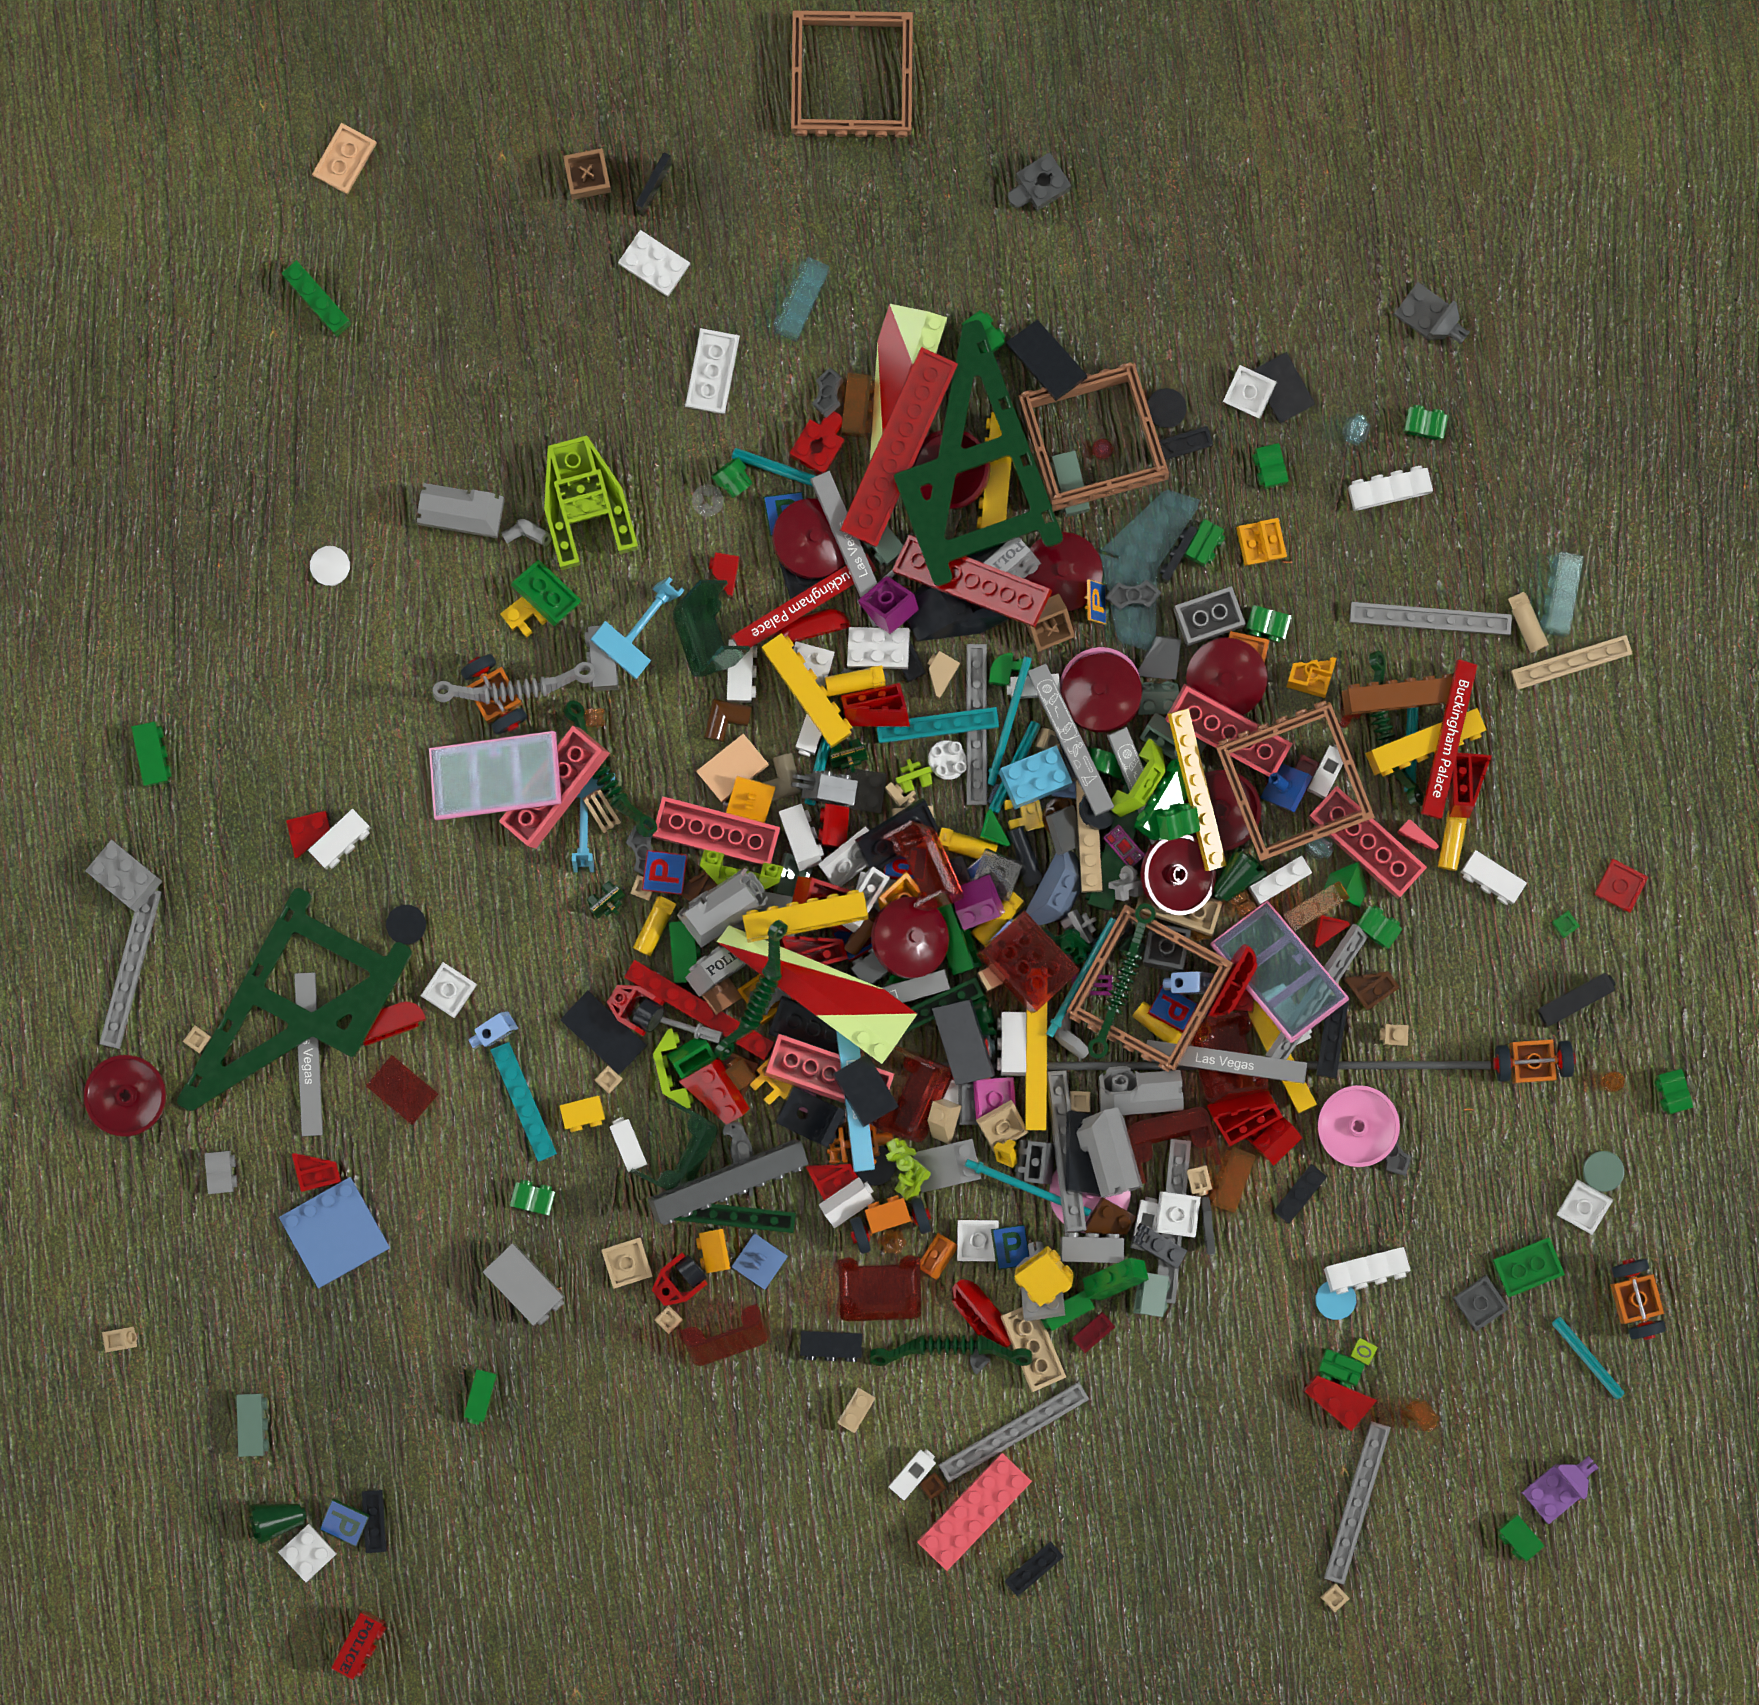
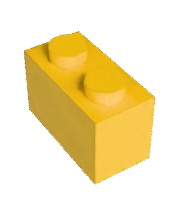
M600 1096L560 1105L565 1129H570V1132L583 1130L582 1126L590 1124V1127L602 1125L603 1120H606Z

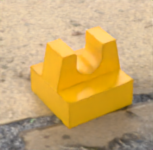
M1010 1139L1004 1144L998 1142L993 1147L996 1161L1013 1168L1017 1164V1150L1014 1149L1016 1142Z

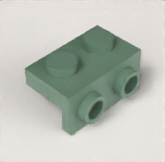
M1170 681L1163 682L1162 684L1142 683V700L1138 714H1155V712L1158 714H1168L1179 694L1178 684Z
M784 853L780 865L784 866L780 882L775 884L773 892L793 897L798 876L809 877L812 874L813 867L799 871L794 855Z

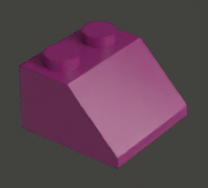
M888 576L883 578L858 600L874 623L889 634L894 632L919 610L914 593Z
M990 874L952 889L956 913L963 930L1000 917L1005 912Z

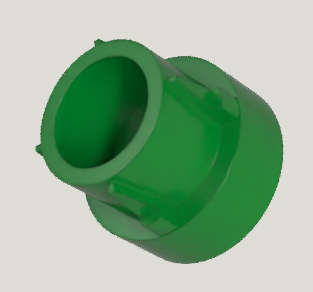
M739 457L725 464L711 476L718 487H723L731 498L739 495L753 483L745 472V464Z

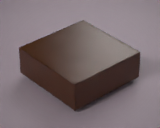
M935 1471L919 1483V1486L930 1500L947 1489Z

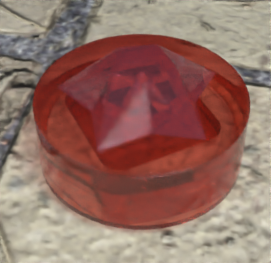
M1098 439L1092 447L1093 455L1100 460L1107 459L1112 453V444L1106 439Z

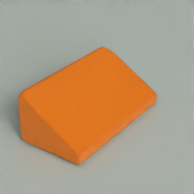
M937 1233L916 1267L937 1280L956 1252L957 1244Z

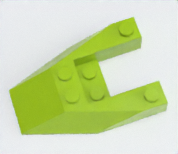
M588 436L548 446L544 510L561 570L580 566L570 524L609 514L619 554L639 550L623 489Z

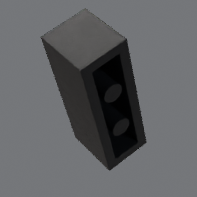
M801 1331L800 1356H804V1360H816L817 1356L825 1357L824 1361H837V1357L845 1358V1362H857V1358L862 1356V1333Z

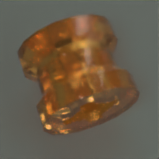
M605 709L585 710V715L587 716L586 727L606 726V721L603 719Z
M1616 1071L1605 1074L1602 1079L1604 1089L1609 1092L1619 1091L1625 1084L1623 1075Z

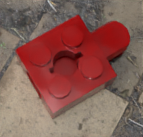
M833 411L827 418L824 417L820 424L810 419L791 449L789 457L819 475L827 472L845 439L836 435L842 426L841 415Z

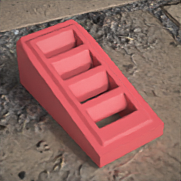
M1407 820L1397 831L1400 835L1430 850L1435 851L1439 847L1412 820Z

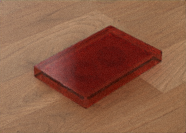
M393 1055L390 1056L366 1085L368 1089L411 1125L419 1119L439 1095Z

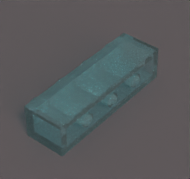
M807 257L806 262H801L798 269L800 275L797 280L794 279L789 289L792 290L789 298L785 297L781 306L784 310L781 316L777 315L773 323L775 333L795 342L798 341L830 271V266L810 257Z
M1559 552L1557 557H1553L1552 568L1555 569L1553 576H1550L1548 588H1551L1550 596H1546L1544 607H1547L1546 615L1542 616L1541 627H1544V633L1567 637L1570 634L1584 556Z

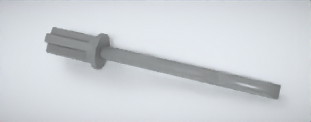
M662 1017L660 1021L661 1023L693 1032L695 1039L702 1038L719 1044L723 1038V1032L704 1027L702 1023L694 1027Z

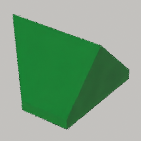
M992 809L987 811L979 839L1007 848L1010 846V843Z
M1358 861L1330 873L1322 892L1360 908L1367 892L1360 862Z

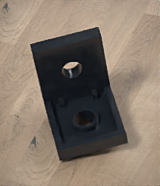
M792 1086L777 1115L775 1123L817 1144L828 1147L836 1138L835 1131L837 1127L841 1126L845 1120L844 1113L846 1110L831 1105ZM801 1107L807 1110V1115L803 1119L797 1116V1111Z

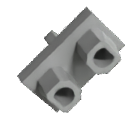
M1130 865L1124 866L1121 869L1120 879L1109 882V888L1115 889V899L1125 901L1129 899V896L1138 897L1143 895L1141 879L1136 876L1137 870Z
M1077 909L1067 913L1068 916L1061 921L1063 928L1068 930L1075 927L1080 932V937L1090 944L1094 940L1091 933L1096 931L1092 924L1097 921L1096 917L1089 919L1087 913L1080 916Z

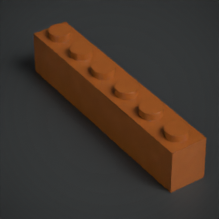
M1453 674L1442 675V678L1435 679V676L1423 677V680L1416 681V678L1404 679L1402 683H1398L1397 680H1389L1383 685H1379V682L1367 683L1365 687H1360V684L1348 685V689L1341 691L1345 715L1447 704Z

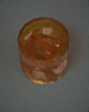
M1246 890L1229 901L1232 906L1236 907L1240 918L1256 908L1255 903L1250 901Z

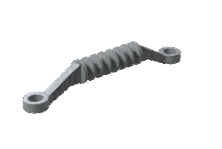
M582 662L574 669L560 676L544 678L543 676L540 679V683H537L536 679L533 678L532 684H529L528 680L525 679L524 685H521L520 681L517 680L516 686L513 687L512 682L509 681L508 687L505 688L503 682H501L499 689H497L495 683H492L491 690H489L487 684H484V687L473 689L441 681L434 685L433 696L439 702H447L455 696L481 701L489 704L490 698H493L494 702L497 703L498 697H501L502 701L505 702L507 695L513 701L515 694H517L519 700H522L523 693H525L527 699H530L531 692H533L535 698H538L539 691L545 697L551 691L553 692L574 680H578L581 683L591 682L595 678V668L591 663ZM583 670L590 671L587 675L580 674ZM442 689L448 690L446 694L438 693Z

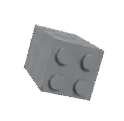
M511 1244L483 1271L490 1281L533 1326L536 1324L542 1325L549 1318L548 1313L552 1309L557 1311L564 1304L563 1299L565 1296L516 1244Z

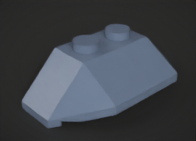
M1070 850L1064 854H1055L1023 917L1036 925H1043L1068 916L1067 913L1071 911L1081 891L1080 864L1074 852Z

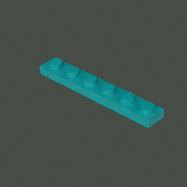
M997 707L910 718V727L877 726L879 744L994 729L999 728Z
M510 1042L491 1049L490 1051L538 1162L556 1155L555 1147Z

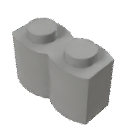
M231 1151L205 1153L208 1194L234 1192V1187H237V1176L232 1173V1167H236L235 1155H231Z

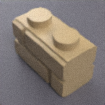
M858 1387L837 1423L855 1433L874 1402L875 1397Z

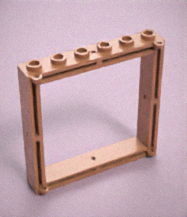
M793 11L791 133H794L796 136H807V133H811L819 137L827 136V134H835L837 137H846L847 134H855L856 137H866L867 134H875L876 137L881 138L887 137V135L905 138L911 135L913 12ZM802 25L903 27L902 121L801 119Z
M1126 363L1113 370L1104 369L1098 374H1087L1086 380L1057 401L1053 399L1044 387L1037 391L1028 390L1019 395V405L1053 511L1168 480L1169 471L1135 364ZM1128 382L1154 467L1059 493L1033 408Z
M1322 701L1314 704L1315 708L1308 711L1306 708L1295 712L1296 715L1290 718L1287 715L1276 719L1277 723L1272 725L1264 723L1257 726V730L1250 733L1249 730L1239 733L1236 739L1225 738L1219 741V745L1216 746L1260 861L1375 818L1330 702ZM1325 717L1361 810L1265 846L1229 753Z
M1124 905L1066 1011L1071 1014L1069 1016L1070 1019L1079 1024L1081 1020L1088 1023L1087 1028L1096 1033L1101 1030L1104 1021L1083 1010L1082 1007L1130 919L1138 923L1135 909ZM1140 913V917L1142 919L1146 920L1149 918L1148 916ZM1154 920L1152 923L1147 924L1146 928L1219 967L1170 1057L1120 1029L1111 1026L1107 1039L1114 1043L1117 1040L1124 1043L1123 1048L1132 1053L1134 1050L1141 1052L1140 1057L1149 1062H1152L1154 1059L1160 1063L1158 1067L1169 1072L1170 1069L1174 1071L1177 1069L1230 972L1233 962Z

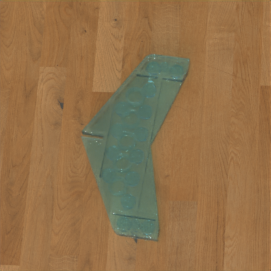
M1171 490L1163 491L1101 549L1103 552L1119 556L1116 559L1100 554L1107 593L1118 582L1125 586H1137L1146 579L1157 588V569L1197 511L1200 499ZM1156 600L1149 608L1141 604H1131L1124 607L1121 611L1110 603L1118 641L1145 651L1150 650L1156 635Z

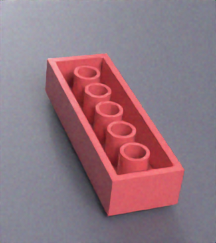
M1186 684L1183 685L1168 712L1169 714L1182 709H1189L1195 737L1215 748L1219 745V741L1229 737L1231 740L1236 739L1239 733L1249 730L1250 733L1257 730V726L1260 725ZM1167 714L1165 720L1169 723V718ZM1276 735L1229 754L1231 757L1270 777L1272 773H1277L1293 743L1280 735Z
M572 726L557 745L561 804L506 811L499 820L503 826L529 847L537 848L610 754L581 728ZM549 757L523 789V801L552 797Z
M1336 786L1307 818L1314 825L1320 826L1361 809L1359 805ZM1373 818L1328 835L1354 861H1359L1360 866L1397 899L1404 894L1427 868Z
M662 796L656 819L657 831L652 837L702 851L705 849L724 853L725 857L763 866L764 862L772 863L780 827Z
M778 1034L764 1076L845 1103L844 1094L832 1076L833 1073L841 1069L839 1054ZM876 1068L886 1086L890 1089L894 1073Z
M1001 1452L917 1540V1543L948 1571L1032 1481Z

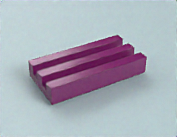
M1072 975L1071 987L1078 975ZM1100 975L1098 979L1108 980V983H1095L1094 987H1108V991H1091L1089 995L1112 996L1109 993V990H1112V975Z

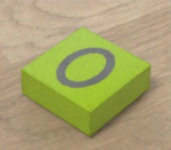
M1359 1338L1350 1356L1369 1365L1378 1347Z

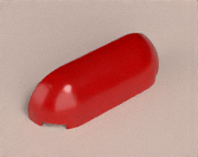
M825 609L801 616L775 632L772 639L782 633L784 637L788 635L791 641L795 643L851 627V623L842 611Z
M1243 944L1232 957L1231 962H1233V966L1210 1006L1207 1016L1217 1018L1227 1013L1230 1014L1257 969V958L1253 949L1247 944Z
M401 1002L382 1009L363 1045L367 1046L418 1027V1022L426 1021L424 1012L417 1004L412 1002Z
M959 1280L952 1287L954 1297L952 1302L956 1309L978 1336L982 1335L1007 1348L1011 1341L1000 1317L1002 1314L978 1285L970 1280Z

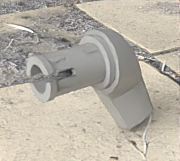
M526 519L517 520L516 525L501 532L507 544L522 535L544 546H548L552 540L551 535L547 531Z
M1067 1012L1061 1022V1028L1057 1029L1054 1037L1059 1044L1080 1059L1085 1058L1089 1053L1088 1047L1070 1031L1072 1019L1069 1018L1071 1014Z

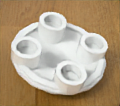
M325 546L318 549L310 561L312 576L324 585L336 586L347 577L350 570V561L347 554L335 546Z
M943 740L931 748L928 761L931 770L938 777L952 780L959 777L966 770V755L959 742Z

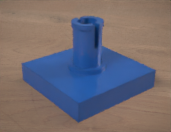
M1281 764L1277 773L1270 775L1269 782L1260 798L1295 812L1312 776L1288 765Z

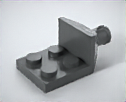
M1419 282L1416 283L1394 313L1395 317L1429 341L1445 339L1449 336L1461 345L1470 333L1469 330H1466L1457 323L1460 319L1457 303L1453 300L1449 305Z

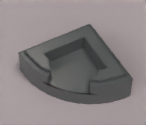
M975 1349L974 1354L970 1355V1365L973 1372L977 1375L990 1359L985 1354L979 1355L977 1349Z

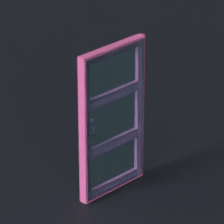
M554 731L429 748L433 809L436 821L561 804L556 732Z
M1268 900L1210 944L1218 955L1231 961L1236 951L1243 944H1247L1253 949L1257 958V969L1246 989L1290 1043H1293L1349 1000L1345 992Z

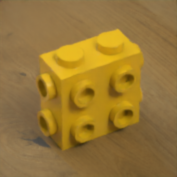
M1049 1246L1015 1270L1014 1279L1021 1288L1024 1287L1028 1292L1027 1295L1033 1303L1036 1302L1040 1307L1045 1303L1050 1304L1060 1292H1067L1072 1287L1073 1282L1072 1270L1069 1266H1064L1060 1261L1059 1254L1055 1250H1051Z

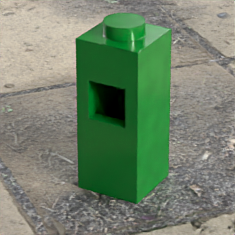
M1085 1290L1064 1300L1065 1316L1040 1320L1045 1329L1050 1328L1053 1331L1095 1307L1091 1299L1086 1298Z
M476 1369L464 1417L468 1418L467 1422L479 1425L480 1422H485L498 1374Z

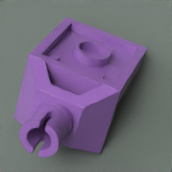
M1589 1456L1577 1465L1555 1464L1521 1493L1544 1521L1550 1524L1577 1500H1584L1587 1497L1589 1484L1587 1478L1598 1469V1466L1592 1463L1593 1460Z

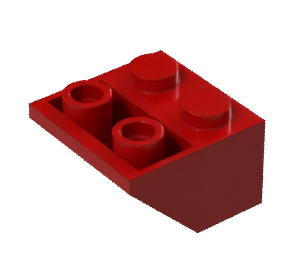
M825 804V808H821L820 822H823L824 826L823 829L819 828L818 842L822 843V848L838 849L847 842L849 807Z
M1283 1117L1245 1139L1274 1166L1303 1137Z

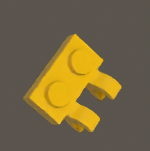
M523 597L500 613L512 630L518 627L526 638L532 634L531 629L525 623L531 616L534 615L541 625L548 622Z
M1011 800L1004 801L1005 810L1014 808ZM1037 800L1020 807L1022 818L1008 821L1009 829H1015L1024 825L1026 831L1044 828L1040 801Z
M768 1058L756 1070L760 1075L750 1086L756 1091L766 1081L774 1089L764 1099L770 1105L779 1096L785 1100L793 1085L764 1076L769 1061Z

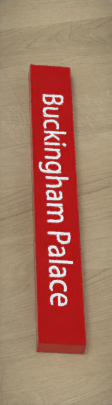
M866 553L865 555L872 569V572L877 571ZM847 565L731 635L739 651L743 653L854 585Z
M1460 659L1456 661L1421 814L1437 819H1442L1478 666Z

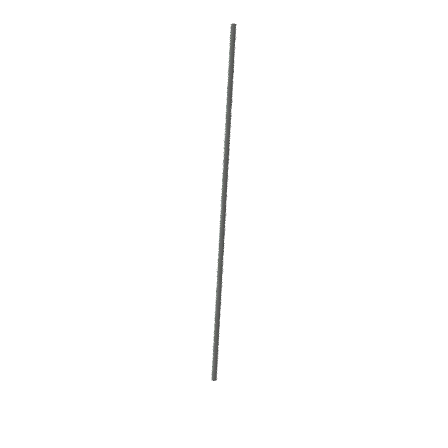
M1298 1061L1307 1063V1070H1317L1318 1061ZM1339 1061L1338 1069H1491V1061ZM903 1062V1071L950 1070L949 1062ZM991 1062L993 1070H997V1062ZM1047 1062V1070H1107L1109 1067L1127 1066L1131 1070L1163 1069L1158 1067L1160 1064L1158 1062ZM1178 1065V1067H1177L1176 1070H1206V1069H1199V1068H1193V1067H1186V1066H1179V1065Z

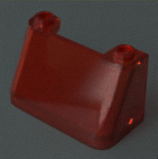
M1248 1011L1205 1017L1191 1041L1192 1046L1250 1054L1245 1037L1252 1028V1020L1249 1017ZM1198 1068L1206 1099L1210 1103L1230 1100L1269 1089L1267 1078Z
M907 1255L900 1260L899 1265L859 1266V1263L851 1257L838 1260L840 1318L842 1320L916 1319L922 1315L920 1257Z
M758 1303L748 1306L742 1311L741 1320L743 1326L705 1339L704 1333L697 1327H688L680 1330L691 1361L697 1366H704L765 1344L768 1340V1331Z

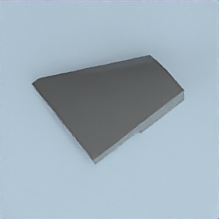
M1156 636L1152 642L1151 649L1144 655L1143 663L1137 669L1139 676L1176 679L1181 640L1174 636Z

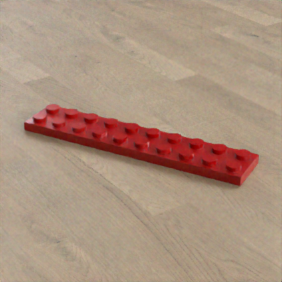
M923 347L920 348L839 531L877 547L900 496L894 475L912 468L955 372L957 363Z

